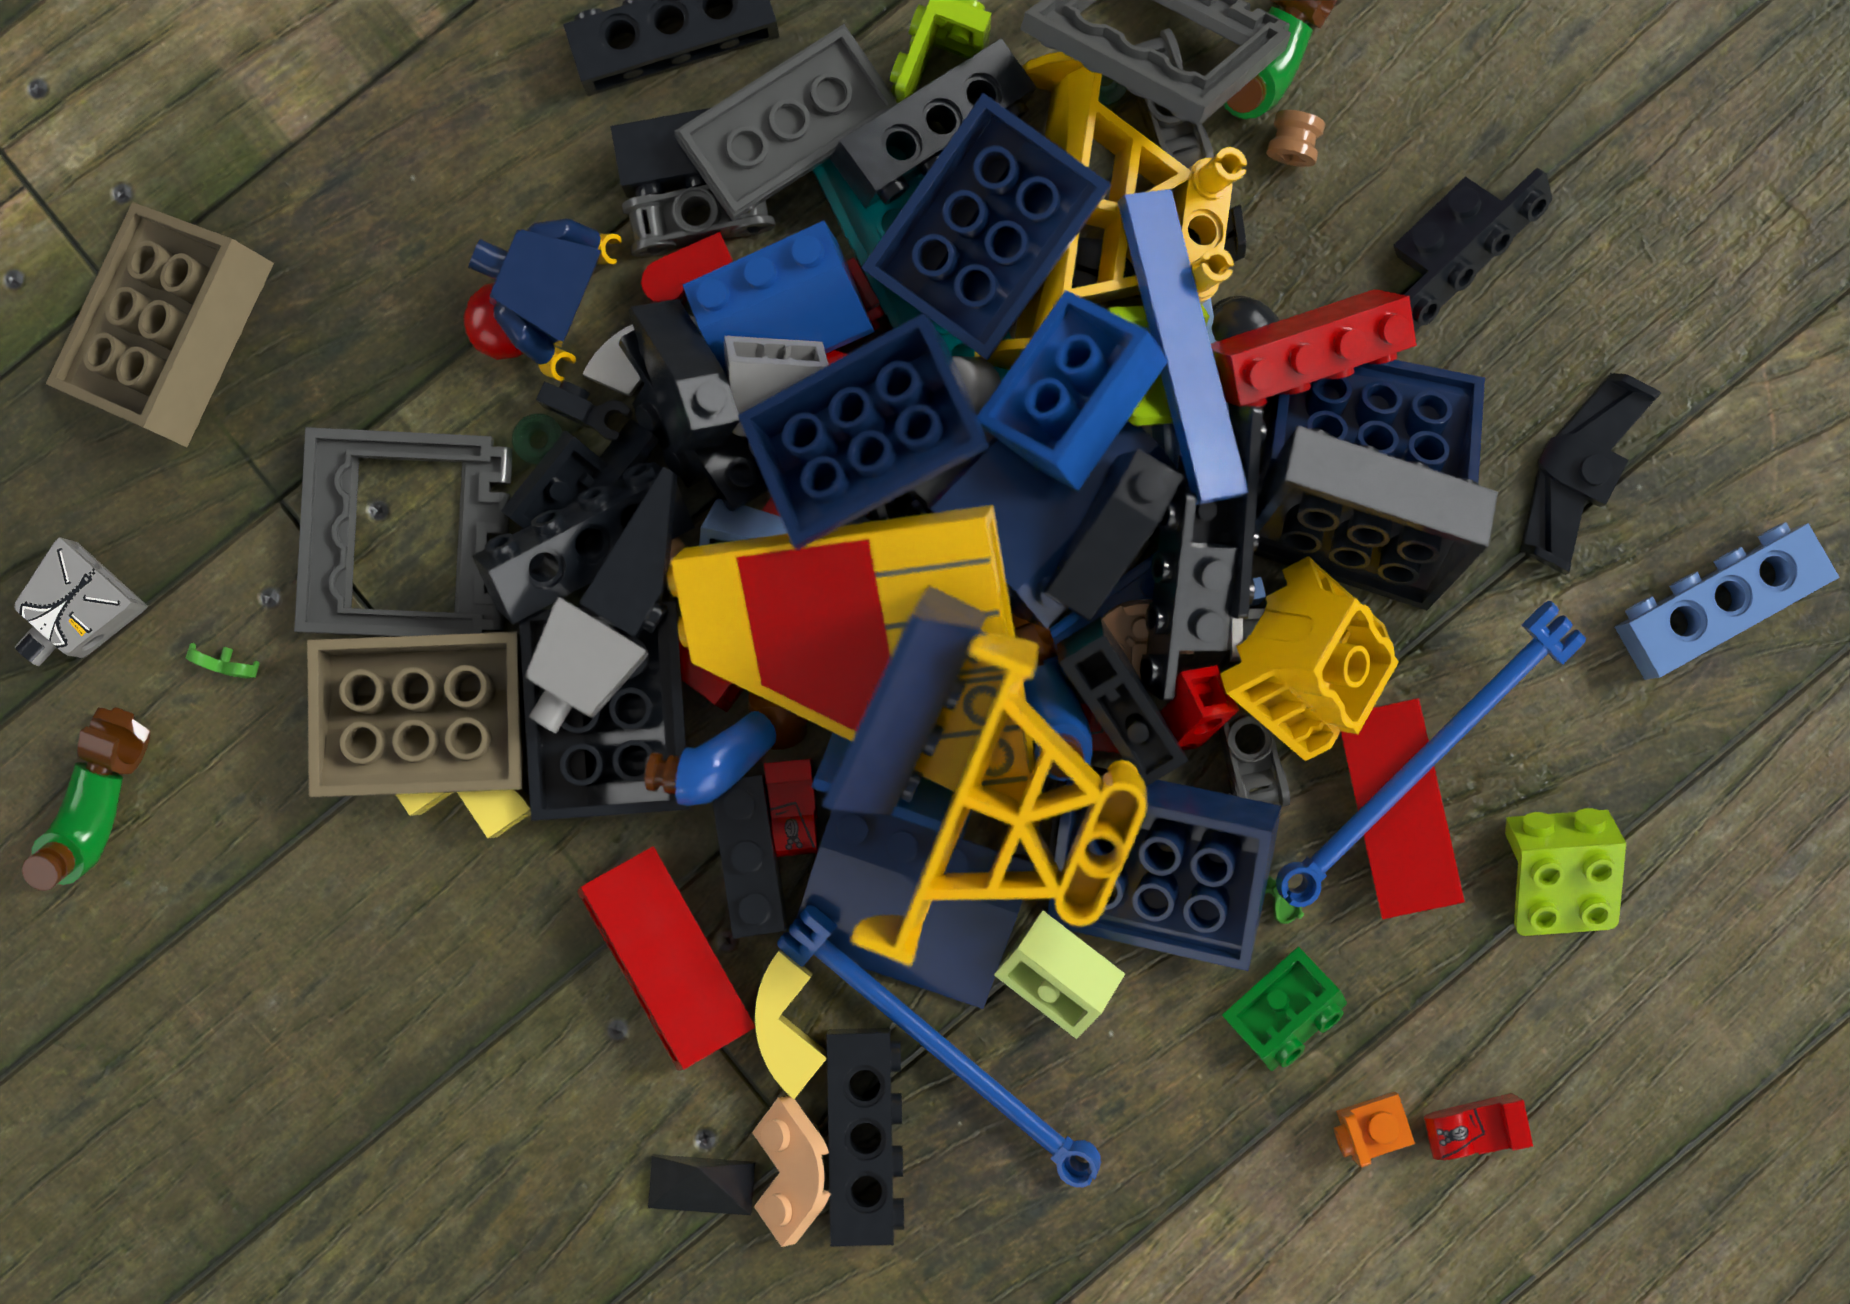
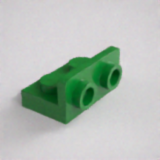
M1298 946L1224 1012L1222 1016L1258 1055L1266 1067L1273 1071L1279 1065L1287 1067L1298 1059L1305 1049L1303 1043L1318 1030L1324 1033L1331 1029L1343 1016L1344 1011L1342 1008L1346 1006L1347 1001L1341 990Z

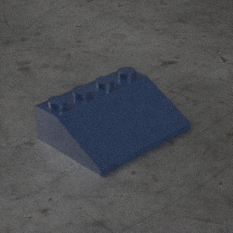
M983 93L861 269L920 312L925 313L927 317L983 358L989 360L1108 193L1112 184Z
M925 313L738 415L791 543L796 550L989 447L953 357L943 337Z
M1394 360L1384 364H1362L1354 367V374L1345 378H1322L1310 382L1311 388L1301 393L1289 395L1278 393L1274 395L1262 459V488L1281 448L1297 426L1307 429H1320L1327 432L1331 437L1355 445H1368L1376 448L1382 454L1407 462H1420L1431 470L1455 478H1467L1477 483L1479 482L1485 377Z
M1126 421L1078 491L1038 470L994 437L988 443L989 447L979 452L926 508L932 514L993 505L1011 611L1016 617L1047 629L1066 607L1043 593L1116 457L1139 449L1175 472L1178 471L1161 446L1141 426L1133 425Z
M1089 765L1101 778L1105 773L1109 772L1108 769ZM1073 779L1068 780L1065 786L1074 784L1075 781ZM1156 780L1145 787L1147 805L1145 816L1099 918L1089 925L1077 926L1069 924L1057 912L1056 898L1049 899L1048 915L1069 931L1249 971L1274 854L1282 806ZM1089 805L1063 812L1060 815L1055 862L1060 871L1063 868ZM1095 838L1087 844V848L1092 853L1102 856L1111 853L1115 849V845L1106 838Z
M832 810L796 919H801L800 913L807 905H813L838 925L827 939L861 968L984 1009L995 979L994 974L999 968L1023 898L932 900L922 925L915 957L911 966L851 942L850 938L854 928L861 920L874 915L905 916L938 831L892 815ZM958 839L944 873L990 872L999 851L966 839ZM1012 855L1005 872L1033 871L1034 863Z

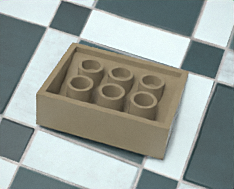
M132 202L46 385L188 447L274 263L232 238Z
M503 632L307 640L309 797L522 789L526 724L519 633Z

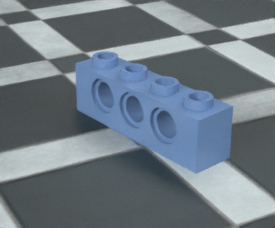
M1786 522L1779 524L1758 536L1762 545L1745 553L1743 548L1739 547L1714 560L1713 562L1717 570L1703 578L1700 577L1697 571L1671 584L1669 587L1673 594L1658 603L1651 596L1626 609L1625 613L1629 619L1616 625L1615 629L1644 680L1660 678L1838 579L1839 575L1809 523L1791 529ZM1763 560L1769 562L1775 569L1776 577L1772 586L1767 585L1760 577L1759 569ZM1719 585L1726 587L1732 597L1731 606L1727 611L1721 609L1715 601V591ZM1675 609L1681 611L1687 618L1688 626L1683 636L1676 634L1670 625V616Z

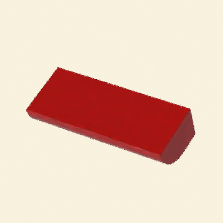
M1419 698L1374 707L1358 734L1341 731L1358 810L1429 742ZM1433 766L1364 834L1382 919L1465 903L1435 766Z
M654 846L586 883L577 890L579 897L678 1071L687 1069L756 1028Z

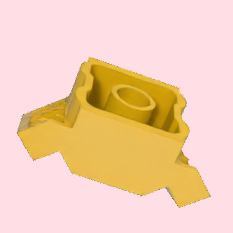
M1309 556L1282 570L1287 586L1266 596L1267 605L1264 613L1247 639L1236 646L1241 663L1220 673L1226 693L1305 762L1331 749L1341 731L1353 734L1360 732L1399 663L1395 657L1394 646L1385 625L1372 614L1368 606L1361 604L1357 598H1354Z

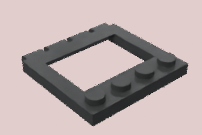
M1041 0L1024 13L1020 29L1038 39L1045 47L1059 50L1081 62L1088 70L1101 73L1126 86L1131 93L1146 97L1169 109L1179 119L1191 121L1198 126L1286 50L1291 36V32L1288 31L1289 23L1260 8L1250 12V3L1244 0H1154L1240 45L1238 49L1212 71L1203 76L1195 71L1186 72L1175 68L1169 62V57L1150 47L1140 48L1131 45L1125 39V34L1106 24L1099 25L1086 21L1081 16V12L1097 0Z
M306 427L294 632L400 637L504 631V615L496 609L490 594H486L485 583L472 555L485 549L486 543L489 542V535L509 534V517L501 510L510 500V494L491 492L492 484L511 485L513 449L494 447L492 436ZM359 458L462 463L454 613L352 608Z

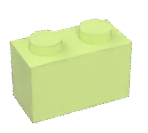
M1043 910L1019 936L994 974L999 980L1076 1039L1102 1014L1125 975L1124 972Z

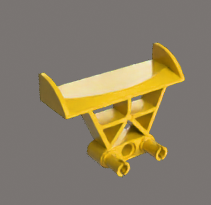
M1062 52L1049 53L1031 59L1022 67L1037 88L1051 91L1045 131L1047 139L1088 168L1093 139L1115 155L1109 201L1103 199L1085 223L1105 229L1097 284L1071 289L1079 238L1078 233L1019 316L1015 339L1002 340L989 360H987L994 367L1007 370L1011 369L1065 290L1094 304L1141 294L1136 275L1123 278L1126 257L1132 264L1133 262L1117 202L1124 195L1135 193L1138 173L1155 185L1154 188L1146 192L1172 190L1200 303L1203 304L1217 292L1219 283L1228 279L1233 270L1228 269L1234 266L1231 255L1224 250L1232 183L1239 180L1246 172V170L1241 169L1247 165L1243 153L1234 147H1226L1221 149L1214 158L1205 157L1195 162L1191 167H1185L1100 103L1098 99L1102 74L1088 70L1081 62ZM1188 228L1198 233L1201 245L1195 243L1190 238ZM974 352V357L983 358L977 352Z
M992 634L977 636L972 640L968 653L1006 669L1005 675L960 777L905 916L874 915L863 919L854 928L850 938L851 942L911 966L915 957L922 925L932 900L1056 898L1055 904L1061 918L1069 924L1077 926L1089 925L1102 914L1145 816L1147 807L1145 783L1135 765L1125 760H1118L1108 766L1109 772L1105 773L1101 778L1019 695L1025 677L1031 679L1035 669L1039 644L1015 637ZM1009 715L1042 748L1020 802L1010 796L981 785ZM1052 760L1075 781L1074 784L1038 795ZM1089 805L1063 868L1060 871L1034 821ZM971 808L1010 824L990 872L944 873ZM1019 838L1022 840L1038 871L1005 872ZM1095 838H1106L1113 842L1115 849L1111 853L1101 856L1089 851L1087 844Z

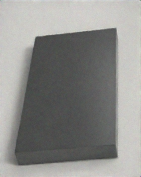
M843 24L675 130L674 137L728 216L734 221L829 160L839 140L898 103L848 28Z

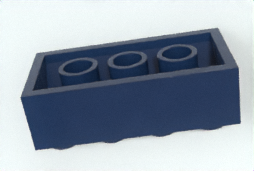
M931 586L927 588L907 622L823 802V806L832 810L892 815L900 798L910 803L923 776V773L914 768L921 753L932 757L945 730V727L936 724L943 707L954 711L967 681L958 676L966 660L976 664L979 659L970 655L968 649L972 640L977 636L989 635L981 630L988 613Z

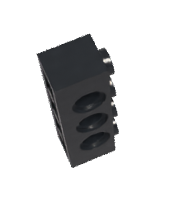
M624 0L620 7L604 12L601 9L585 10L574 17V21L563 24L581 83L588 97L779 38L777 21L770 0ZM717 3H725L732 7L730 14L723 19H712L706 14L709 8ZM668 18H678L684 22L682 28L674 34L667 35L658 31L661 23ZM620 33L633 34L635 40L628 48L618 50L610 46L611 41L616 35Z
M1000 38L839 140L830 160L865 209L879 200L888 205L910 188L907 182L920 174L925 177L974 107L969 102L967 96L980 98L984 93L1021 119L1029 111L1026 103L1037 87L1002 38ZM927 121L940 123L944 127L946 134L933 132L929 128ZM894 146L901 149L906 155L907 160L893 158L888 153L886 147Z
M654 461L636 464L628 468L623 473L621 479L607 486H596L587 489L571 505L561 510L543 512L532 520L530 526L519 532L503 534L487 542L484 547L485 549L472 555L496 609L514 624L556 602L558 598H563L591 583L663 467ZM678 485L676 488L672 539L695 528ZM635 504L632 516L628 520L621 522L623 511L628 506ZM590 528L587 540L583 544L575 546L578 534L584 529ZM545 552L543 562L537 568L529 570L531 559L535 555Z
M890 1028L829 1029L827 1032L830 1247L894 1245V1230H904V1198H894L893 1177H903V1145H893L892 1125H902V1093H892L891 1072H901V1041H891ZM869 1070L875 1073L880 1081L878 1091L870 1096H861L854 1092L850 1079L856 1072ZM861 1123L873 1124L880 1131L881 1139L874 1147H859L851 1136L853 1128ZM862 1176L874 1177L881 1184L882 1191L873 1200H862L855 1195L852 1189L854 1181Z

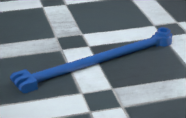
M1552 601L1542 604L1521 625L1533 639L1311 858L1307 856L1302 862L1289 863L1278 872L1276 877L1277 891L1290 905L1306 907L1312 904L1320 895L1321 881L1327 876L1325 873L1547 654L1554 661L1563 665L1584 644L1586 637L1579 630H1573L1560 641L1573 625L1565 615L1559 616L1546 627L1559 612V608ZM1295 874H1302V883L1297 888H1288L1289 879Z
M807 905L800 913L801 919H795L788 928L789 932L783 933L778 939L777 945L780 950L800 967H803L813 955L1047 1150L1052 1155L1050 1159L1057 1164V1172L1060 1178L1066 1184L1073 1187H1085L1091 1184L1092 1179H1096L1101 1166V1157L1091 1142L1085 1140L1073 1141L1068 1136L1066 1138L1062 1137L832 944L827 938L838 925L813 905ZM1075 1156L1083 1157V1158H1085L1088 1162H1087V1163L1079 1162V1161L1075 1158Z

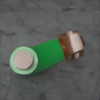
M1270 0L1272 3L1283 8V10L1270 7L1268 13L1289 23L1288 31L1291 32V36L1286 50L1224 103L1225 108L1233 116L1242 119L1257 118L1278 104L1294 79L1313 32L1312 28L1304 22L1307 21L1320 29L1338 0Z
M98 707L90 722V726L80 730L77 758L87 761V763H75L57 816L48 830L35 840L31 849L32 855L24 861L22 874L31 887L46 891L52 889L57 884L66 885L74 883L98 863L110 837L117 813L123 777L120 774H132L145 755L150 740L151 730L136 722L133 713L114 707L111 711Z

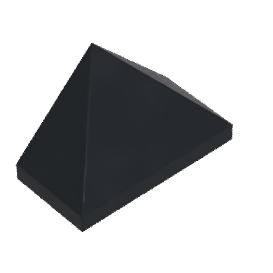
M653 1154L648 1208L751 1215L756 1162Z

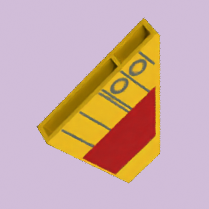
M993 505L845 525L799 550L793 547L788 534L683 548L671 560V565L668 567L667 572L670 592L672 596H678L682 614L678 619L680 642L683 647L689 648L693 664L850 741L853 740L912 612L929 586L988 613L981 628L982 631L992 635L1015 637ZM978 659L976 664L968 660L965 661L958 676L967 681L954 711L943 707L936 724L945 727L932 757L921 753L914 768L923 773V777L955 792L1006 669L982 659ZM1022 684L1019 695L1026 701L1024 685ZM1010 715L981 785L1010 796L1020 802L1036 764L1033 739ZM1041 819L1034 821L1036 827H1039Z

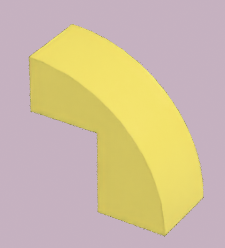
M523 789L457 792L487 838L500 836L531 815L530 796ZM454 792L396 794L409 816L422 815Z
M779 950L770 962L759 987L756 1000L755 1026L760 1051L769 1071L782 1089L795 1099L827 1059V1051L782 1015L812 977L813 973L804 966L800 967L783 951Z

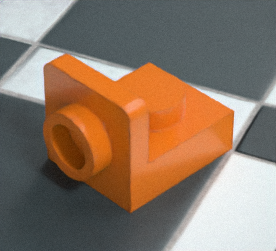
M1395 1091L1336 1111L1341 1125L1333 1129L1340 1151L1344 1158L1351 1156L1352 1160L1360 1167L1370 1165L1371 1158L1415 1144L1399 1094Z

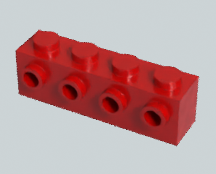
M1377 289L1211 343L1225 402L1240 407H1261L1267 403L1266 398L1278 393L1289 395L1307 391L1311 388L1310 382L1322 378L1340 379L1354 374V367L1365 363H1388L1398 358L1397 352L1417 346L1410 297Z

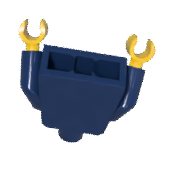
M568 218L533 223L527 230L518 229L508 251L479 239L468 268L496 279L489 296L490 303L494 305V318L512 344L536 362L544 375L561 382L565 378L556 372L557 361L562 358L567 362L575 364L576 358L573 354L554 347V345L562 348L596 264L617 263L616 259H611L606 254V243L621 244L622 239L618 234H599L598 231Z

